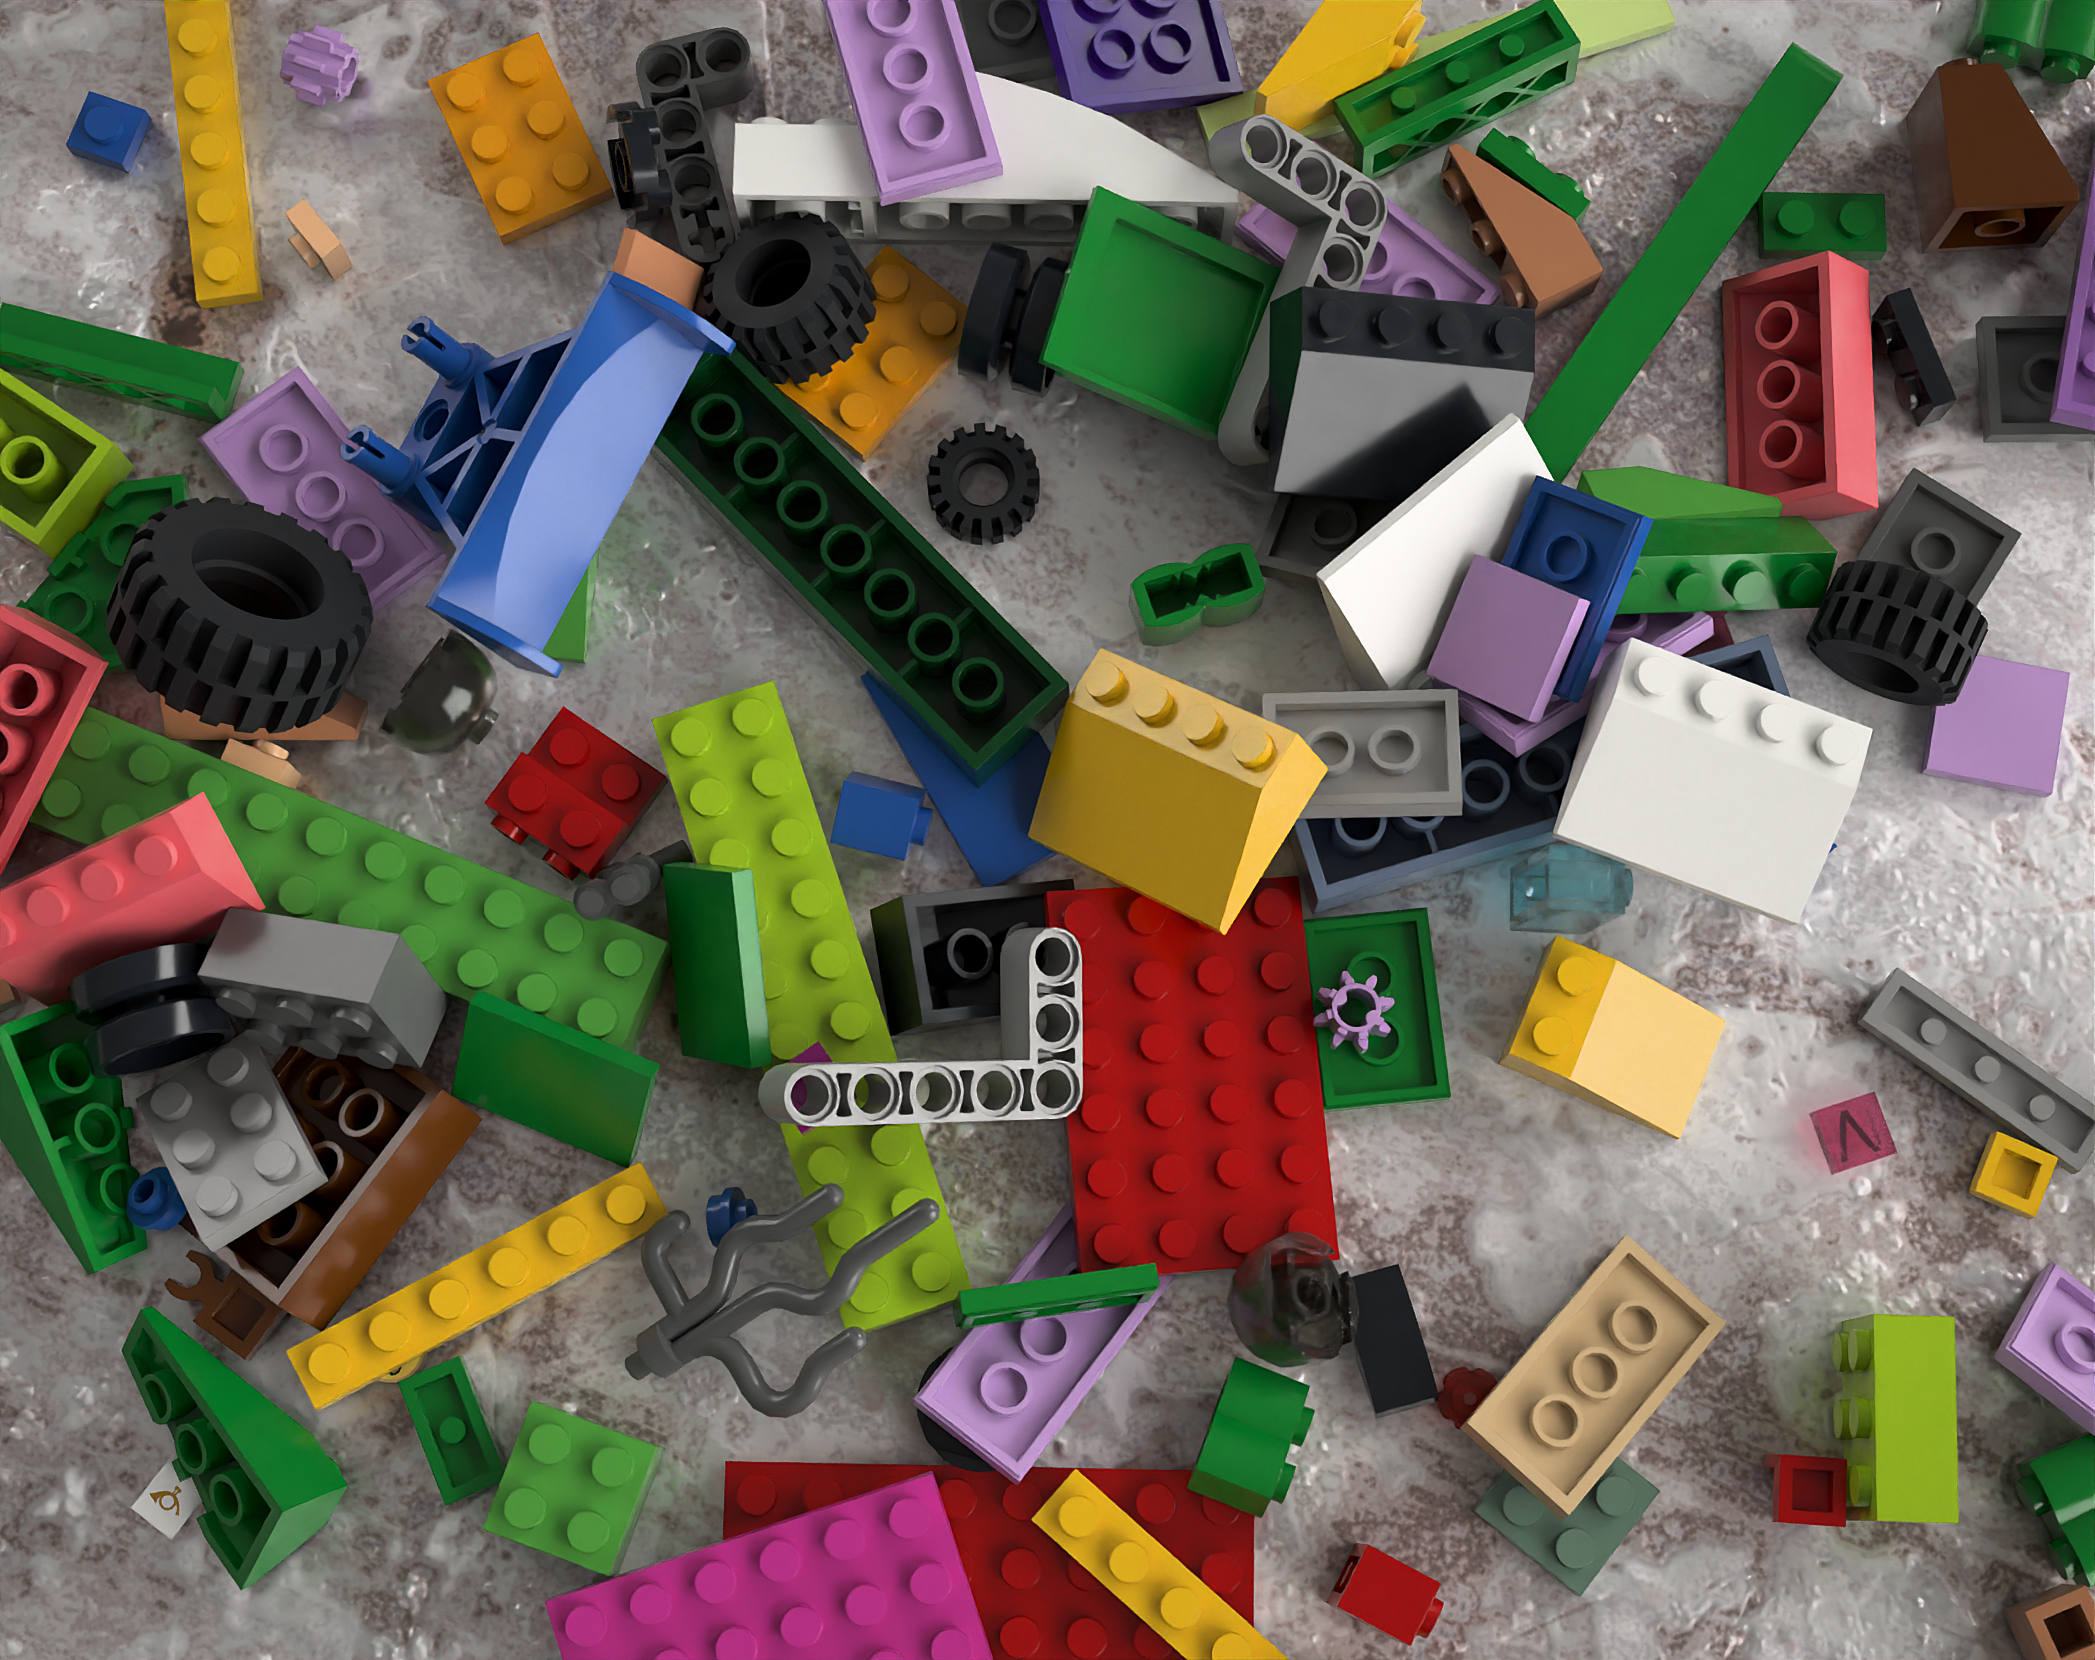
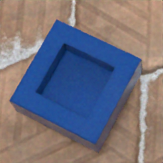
M89 91L66 146L75 156L129 174L152 119L144 109Z

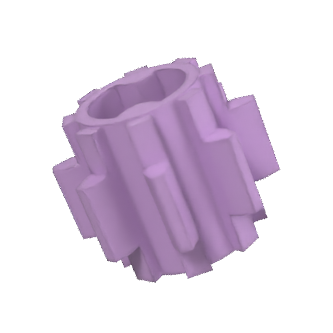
M315 24L312 33L298 29L297 34H291L286 49L282 54L280 78L284 79L283 84L297 90V99L324 107L327 98L342 102L343 97L347 98L358 73L359 54L355 53L356 48L343 42L344 33Z
M1343 971L1339 978V991L1334 988L1332 990L1320 988L1316 996L1324 1003L1323 1006L1328 1009L1314 1018L1313 1025L1330 1028L1334 1034L1330 1043L1331 1049L1334 1050L1343 1040L1352 1041L1353 1046L1362 1054L1368 1049V1033L1373 1036L1376 1034L1386 1037L1390 1032L1391 1028L1384 1022V1018L1380 1017V1014L1390 1009L1395 1002L1394 998L1378 997L1373 990L1377 982V976L1372 975L1365 984L1354 982V978H1351L1348 971ZM1347 998L1360 1000L1369 1010L1361 1021L1360 1027L1347 1025L1338 1015V1012L1342 1010L1347 1002Z

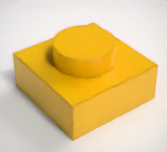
M1999 1131L1991 1133L1968 1193L2023 1218H2035L2058 1157Z

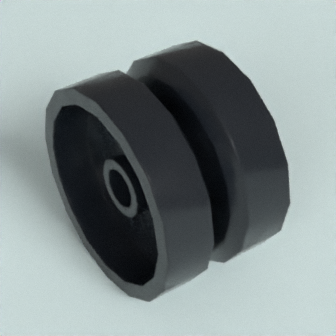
M998 242L992 243L978 273L968 306L959 346L957 364L959 375L988 383L992 382L1001 374L1010 355L1008 373L1012 390L1041 398L1046 397L1056 372L1054 369L1038 362L1065 279V271L1068 269L1070 262L1047 257L1039 264L1029 285L1031 265L1027 250Z
M188 942L137 951L102 963L71 980L67 990L76 1019L87 1025L98 1026L87 1036L83 1043L92 1075L99 1079H116L166 1069L212 1052L232 1040L236 1033L230 1013L217 1005L216 997L205 996L210 992V989L197 975L210 949L207 945Z

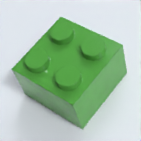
M531 1401L482 1530L607 1576L618 1575L665 1448L553 1406Z

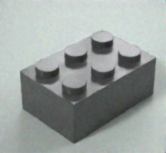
M229 907L197 974L215 994L217 1005L237 1019L245 1029L244 1035L255 1044L269 1049H279L282 1044L302 1047L311 1054L325 1059H335L338 1054L359 1057L364 1062L382 1069H391L394 1064L421 1068L450 1002V999L400 934Z

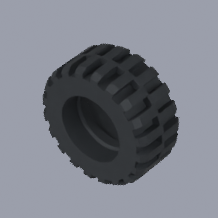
M213 497L206 501V503H201L198 498L183 500L174 505V507L170 505L151 515L147 522L140 525L110 595L106 608L108 614L106 624L113 645H116L115 650L118 658L126 670L134 669L137 682L149 693L157 691L164 696L165 704L180 713L184 709L199 715L200 722L215 727L219 723L232 725L236 732L252 734L259 728H266L268 734L282 733L292 729L294 725L297 728H301L319 720L322 715L330 712L339 702L371 633L370 626L373 622V607L368 596L366 584L360 573H352L351 560L341 550L334 551L329 547L328 538L315 529L309 532L297 525L298 519L281 512L280 516L264 511L263 505L248 501L243 505L232 504L230 498Z

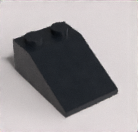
M1073 879L902 895L871 909L870 915L890 1036L948 1030L1001 1021L1000 955L1002 945L1007 937L1016 930L1045 928L1043 896L1047 891L1075 890ZM1040 943L1036 949L1035 959L1036 965L1042 971L1046 964L1047 956L1045 948ZM1041 1008L1038 1014H1043L1045 1012Z

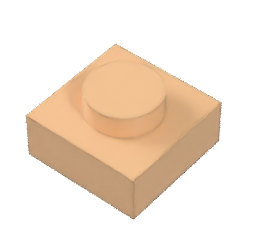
M305 198L285 212L286 217L296 232L288 241L311 270L318 264H321L335 281L354 267L341 242Z
M229 738L220 760L294 790L302 776L286 761L289 755L288 751L263 739L252 740L250 746Z

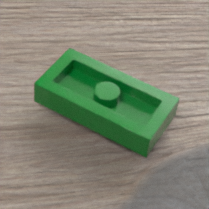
M1493 127L1478 145L1475 155L1574 218L1576 224L1580 227L1591 201L1584 197V192L1578 183L1563 173L1554 174L1536 160L1533 150L1524 141L1515 136L1506 137Z
M1762 192L1758 199L1759 259H1800L1829 250L1847 260H1881L1887 252L1885 194Z
M454 1357L398 1381L445 1506H451L499 1485L506 1469V1464L464 1357Z

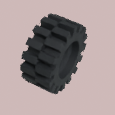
M974 423V432L966 433L964 427L954 430V439L949 442L944 438L937 445V456L931 455L928 464V497L931 510L936 512L937 522L942 528L949 526L951 528V536L960 541L963 535L971 537V544L982 545V538H992L993 545L1004 542L1003 535L1009 532L1015 537L1022 531V523L1025 520L1030 523L1035 514V505L1039 502L1040 475L1032 449L1026 450L1024 448V439L1015 433L1013 438L1007 436L1006 427L997 424L994 432L985 431V423ZM981 463L998 467L1008 480V488L1004 496L996 503L985 506L969 502L959 489V482L963 473L971 466Z

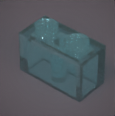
M1549 844L1510 868V931L1584 935L1625 914V907L1629 906L1633 895L1632 872L1629 868H1625V864L1579 846Z

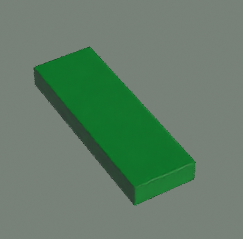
M1156 1263L963 1290L958 1292L952 1307L956 1327L967 1329L1145 1303L1149 1301L1160 1285Z

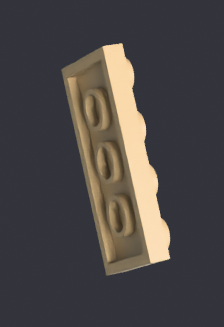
M1626 1234L1611 1249L1460 1429L1559 1519L1563 1520L1576 1508L1727 1323Z

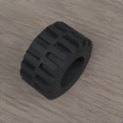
M796 211L785 212L782 218L775 220L773 215L761 219L759 226L753 229L747 226L737 233L740 238L733 244L727 243L719 252L722 259L720 262L712 264L707 274L711 283L704 286L703 298L708 303L705 310L713 325L736 343L735 348L764 377H768L773 384L784 385L789 378H792L795 384L808 382L812 374L818 372L820 377L832 372L831 366L837 361L841 360L845 363L854 354L851 348L855 343L863 344L869 334L865 324L873 322L875 319L876 308L872 302L877 297L875 288L870 281L871 278L838 228L830 221L824 223L819 215L808 213L801 218Z
M1856 560V562H1845L1841 567H1838L1807 634L1806 642L1813 654L1829 669L1866 691L1906 704L1945 706V704H1952L1957 700L1988 632V622L1972 602L1938 579L1920 571L1893 563Z

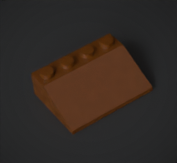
M289 1046L272 1070L329 1181L220 1248L214 1254L278 1307L322 1332L482 1122L483 1118L411 1066L394 1064L391 1069H382L364 1062L359 1057L338 1054L335 1059H325L311 1054L302 1047ZM187 1211L178 1224L205 1245Z

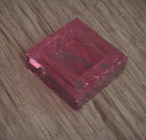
M1875 1091L1809 1114L1831 1175L1897 1153Z

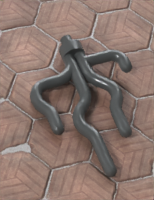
M828 1183L781 1214L753 1215L736 1223L720 1240L714 1255L711 1276L707 1286L692 1299L688 1298L667 1258L669 1245L687 1232L690 1227V1218L682 1210L669 1212L651 1226L646 1232L641 1245V1262L645 1274L667 1315L637 1335L636 1344L638 1350L625 1359L627 1371L636 1380H641L652 1372L660 1378H667L692 1360L702 1356H711L722 1361L741 1394L753 1409L768 1417L788 1418L803 1412L818 1398L829 1374L836 1367L865 1348L868 1340L866 1332L859 1327L852 1326L820 1346L806 1359L794 1385L785 1391H776L769 1387L752 1356L738 1340L730 1335L771 1309H784L807 1316H821L838 1309L854 1294L865 1270L871 1264L933 1224L939 1218V1205L930 1198L921 1199L855 1243L841 1256L830 1281L816 1290L805 1289L790 1283L769 1282L751 1289L722 1310L720 1309L730 1299L737 1282L739 1264L744 1251L750 1245L757 1242H782L800 1234L843 1203L845 1197L843 1189L835 1183Z

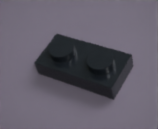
M1910 288L1889 294L1884 298L1872 315L1871 333L1877 350L1884 356L1888 355L1896 374L1894 387L1900 405L1905 411L1912 412L1917 426L1921 427L1941 420L1957 401V398Z

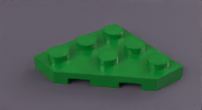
M183 474L119 482L104 500L107 506L84 533L77 532L46 569L49 575L26 602L20 600L15 607L28 609L80 637L109 662L103 674L134 670H126L118 658L115 650L116 645H113L106 624L108 618L107 604L140 525L147 522L149 517L170 505L174 507V505L183 500H189V481Z

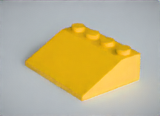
M1100 648L1066 701L1028 837L1033 842L1225 935L1328 768L1298 733Z

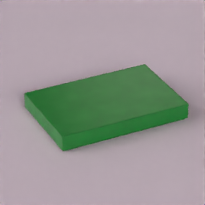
M682 861L662 865L682 1056L749 1069L771 1065L772 1058L753 871L747 868Z
M1427 907L1304 919L1314 1018L1328 1009L1323 1006L1324 1003L1316 996L1320 988L1323 987L1330 990L1334 988L1339 991V978L1343 971H1348L1351 978H1354V982L1365 984L1372 975L1377 976V982L1373 990L1378 997L1394 998L1395 1002L1390 1009L1380 1014V1017L1384 1018V1022L1391 1028L1390 1032L1386 1037L1376 1034L1373 1036L1368 1033V1049L1362 1054L1353 1046L1352 1041L1343 1040L1334 1050L1331 1049L1330 1043L1334 1034L1330 1028L1315 1026L1324 1113L1449 1100L1451 1092ZM1347 998V1002L1342 1010L1338 1012V1015L1347 1025L1360 1027L1361 1021L1369 1010L1360 1000Z
M478 990L469 1003L451 1095L615 1164L629 1168L637 1155L660 1064Z

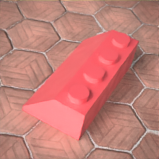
M1828 250L1722 281L1728 486L1779 498L1783 505L1780 516H1803L1806 520H1828L1877 509L1878 488L1869 270Z
M1 603L0 876L109 663L80 637L28 609Z
M204 791L0 887V978L47 1007L70 999L67 987L71 980L93 967L137 951L164 945L192 943L219 930L229 907L257 912L263 910L265 906Z

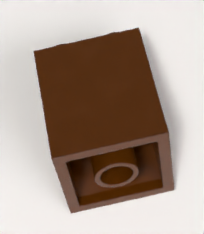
M1960 58L1948 61L1936 68L1906 116L1922 254L2044 247L2081 201L2079 188L2001 63L1978 64L1976 59Z

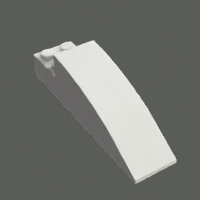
M975 72L1002 161L1003 175L882 207L858 125H850L848 122L836 118L820 119L815 121L813 125L787 124L784 120L773 117L757 118L751 124L735 123L733 199L741 231L747 226L750 229L759 226L761 219L773 215L775 220L782 218L785 212L797 211L801 218L808 213L819 215L824 223L830 221L838 228L847 243L992 245L993 242H998L1009 246L1075 247L1092 190L1099 185L1232 246L1239 203V190L1111 116L1055 94L989 74Z

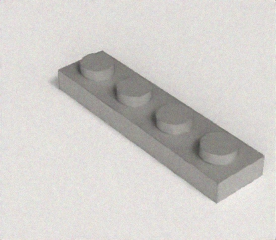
M1898 967L1891 971L1856 1023L2029 1145L2058 1157L2056 1164L2070 1174L2080 1172L2095 1150V1105Z

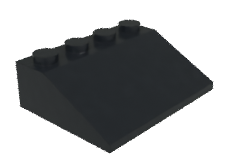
M1301 286L1271 301L1269 330L1268 493L1402 503L1511 412L1523 424L1535 374V309Z

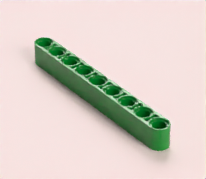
M1792 42L1523 425L1555 482L1561 484L1754 208L1762 192H1765L1843 79L1844 74L1796 43Z

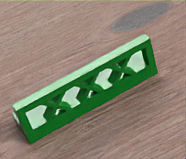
M1540 0L1334 100V114L1354 145L1353 168L1374 180L1575 82L1581 41L1554 0Z
M2 302L0 308V368L4 371L215 425L231 413L244 373V369L239 362Z

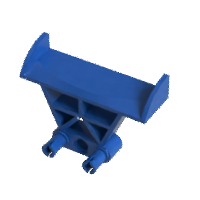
M608 271L578 327L495 358L475 343H459L435 325L434 321L427 316H420L407 327V330L419 337V339L415 341L410 336L403 334L401 347L404 351L414 355L439 374V378L398 450L376 435L368 426L359 425L346 437L358 445L359 448L355 450L348 444L343 443L340 451L343 460L349 464L352 463L379 482L383 497L431 530L440 531L444 529L456 547L453 557L425 607L515 667L553 678L559 677L563 666L542 653L697 362L703 352L730 356L736 346V343L731 338L681 304L644 284L614 271Z

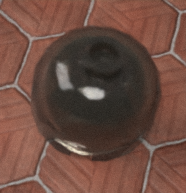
M451 626L445 638L441 637L406 682L400 691L402 693L400 696L401 703L395 710L389 707L378 726V731L398 745L416 754L435 757L452 753L467 739L479 745L500 715L490 708L498 691L496 671L488 656L472 640Z
M1287 1232L1255 1248L1244 1256L1229 1283L1227 1303L1230 1320L1240 1341L1255 1357L1280 1368H1304L1329 1361L1340 1355L1339 1351L1342 1345L1352 1342L1357 1333L1359 1305L1355 1284L1348 1271L1339 1274L1333 1262L1328 1258V1256L1336 1253L1330 1245L1309 1232Z

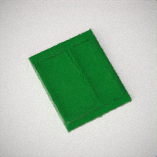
M1098 185L1092 190L1068 269L1065 271V279L1038 363L1054 369L1061 378L1204 440L1218 441L1217 435L1220 422L1282 269Z

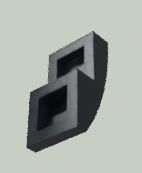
M1399 1264L1336 1281V1293L1356 1349V1361L1375 1418L1378 1419L1438 1402L1439 1394Z

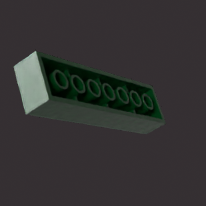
M734 348L730 356L702 353L649 453L956 767L979 788L1065 708L1066 701L1070 696L1069 683L736 348Z

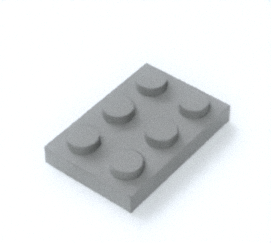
M1458 689L1262 693L1263 718L1298 733L1328 768L1297 819L1462 815Z
M244 1032L135 1099L202 1242L213 1253L329 1181L260 1045L250 1041L244 1035Z

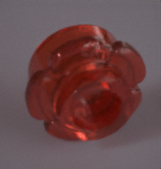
M1458 1367L1451 1370L1443 1379V1390L1438 1392L1439 1401L1437 1406L1441 1415L1445 1419L1452 1420L1455 1428L1461 1430L1460 1427L1498 1382L1490 1372L1482 1368H1475L1471 1371L1466 1367ZM1467 1392H1471L1476 1396V1402L1473 1405H1467L1464 1402V1395Z

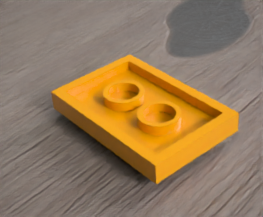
M539 32L427 80L503 246L615 197L613 188Z
M888 244L865 268L875 288L877 299L872 302L876 308L875 319L873 322L865 324L869 334L863 344L855 343L851 348L854 354L845 363L841 360L831 366L833 371L822 377L817 372L810 375L809 381L795 384L792 378H789L784 385L771 383L799 412L863 462L871 456L959 354L963 326L968 310L965 304Z

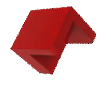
M1764 1454V1468L1774 1469L1773 1522L1846 1527L1847 1459Z

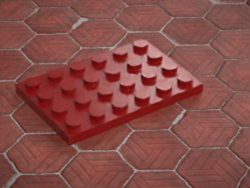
M1299 876L1260 878L1225 935L1127 887L1047 891L1043 896L1046 927L1066 929L1075 936L1082 954L1083 1092L1076 1110L1063 1117L1077 1273L1156 1263L1158 1276L1327 1263L1340 1260L1315 1026L1313 1025L1314 1015Z

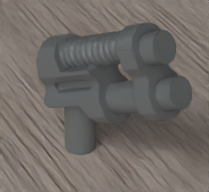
M680 840L648 856L638 852L625 863L616 862L601 869L594 879L581 884L575 891L573 903L576 911L586 920L596 921L609 915L616 905L630 906L642 901L648 893L658 887L661 877H663L662 865L681 861L693 863V857L684 840Z

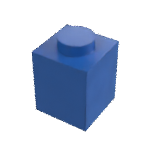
M852 771L843 781L830 843L905 861L913 850L914 844L924 846L928 836L933 809L923 807L927 789Z

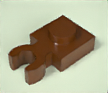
M190 1250L186 1257L200 1269L201 1276L198 1283L193 1287L186 1288L183 1283L176 1279L168 1278L164 1283L166 1289L178 1299L189 1302L200 1301L205 1306L193 1322L241 1358L251 1361L287 1314V1311L278 1307L233 1269L223 1281L219 1278V1269L216 1262L210 1256Z

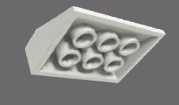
M1512 412L1316 574L1351 677L1366 691L1433 689L1432 680L1435 678L1425 673L1474 555L1477 554L1501 564L1536 475L1554 481L1521 420Z
M1631 637L1603 660L1552 837L1794 926L1799 922L1857 790L1873 729Z

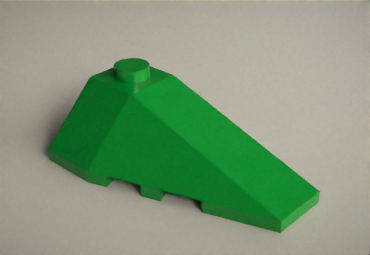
M69 999L0 1026V1139L87 1274L90 1275L147 1249L146 1230H142L132 1224L128 1219L126 1211L129 1191L134 1182L140 1177L139 1171L131 1166L127 1130L134 1128L132 1107H124L121 1078L99 1079L92 1075L83 1043L87 1036L98 1026H91L78 1021Z
M149 1306L141 1309L121 1351L152 1421L159 1425H168L178 1456L171 1463L179 1481L182 1482L192 1477L206 1510L205 1514L196 1518L206 1541L240 1590H243L256 1583L328 1523L348 1484L342 1477L337 1463L326 1455L310 1432L155 1308Z

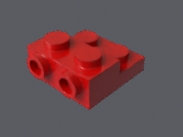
M563 706L528 755L524 752L520 753L484 803L492 814L495 815L490 825L502 835L519 846H522L527 838L547 851L541 860L568 880L573 882L579 873L592 880L601 869L609 865L669 781L663 773Z

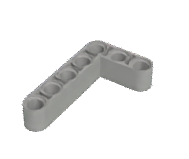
M1267 114L1255 115L1221 128L1215 132L1208 147L1209 163L1213 171L1222 180L1298 227L1219 425L1217 435L1219 448L1227 460L1238 466L1269 462L1270 302L1301 286L1358 291L1388 213L1387 198L1383 190L1373 180L1283 122ZM1245 140L1251 148L1252 158L1246 150ZM1295 173H1297L1300 179L1301 189L1296 181ZM1345 205H1346V207H1347V209H1348V212H1349V218H1348V216H1347V214H1346V211H1345ZM1323 259L1327 265V274L1323 268ZM1256 425L1261 432V444L1256 439Z
M1057 927L1019 929L1010 934L1005 940L1000 955L1001 1058L784 1063L774 1066L766 1072L761 1080L758 1092L761 1108L775 1122L812 1127L1059 1119L1068 1116L1076 1110L1083 1092L1082 954L1078 941L1066 929ZM1040 943L1045 948L1047 956L1046 964L1042 971L1036 965L1035 959L1036 949ZM1042 1008L1046 1014L1047 1026L1045 1032L1040 1037L1036 1028V1017ZM1043 1074L1048 1087L1046 1096L1040 1102L1037 1097L1036 1086L1037 1081ZM984 1075L988 1080L989 1092L985 1102L981 1104L976 1090L980 1078ZM925 1076L929 1083L930 1091L927 1101L923 1106H920L916 1098V1087L919 1080ZM864 1077L868 1083L869 1095L865 1105L859 1109L855 1103L854 1090L859 1079ZM801 1078L806 1084L807 1099L803 1107L797 1111L792 1104L791 1091L795 1082Z

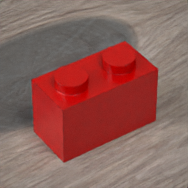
M1361 1543L1354 1544L1325 1602L1384 1635L1409 1646L1412 1645L1416 1636H1421L1425 1639L1429 1636L1444 1605L1443 1601L1435 1597L1441 1586L1440 1582L1368 1544Z

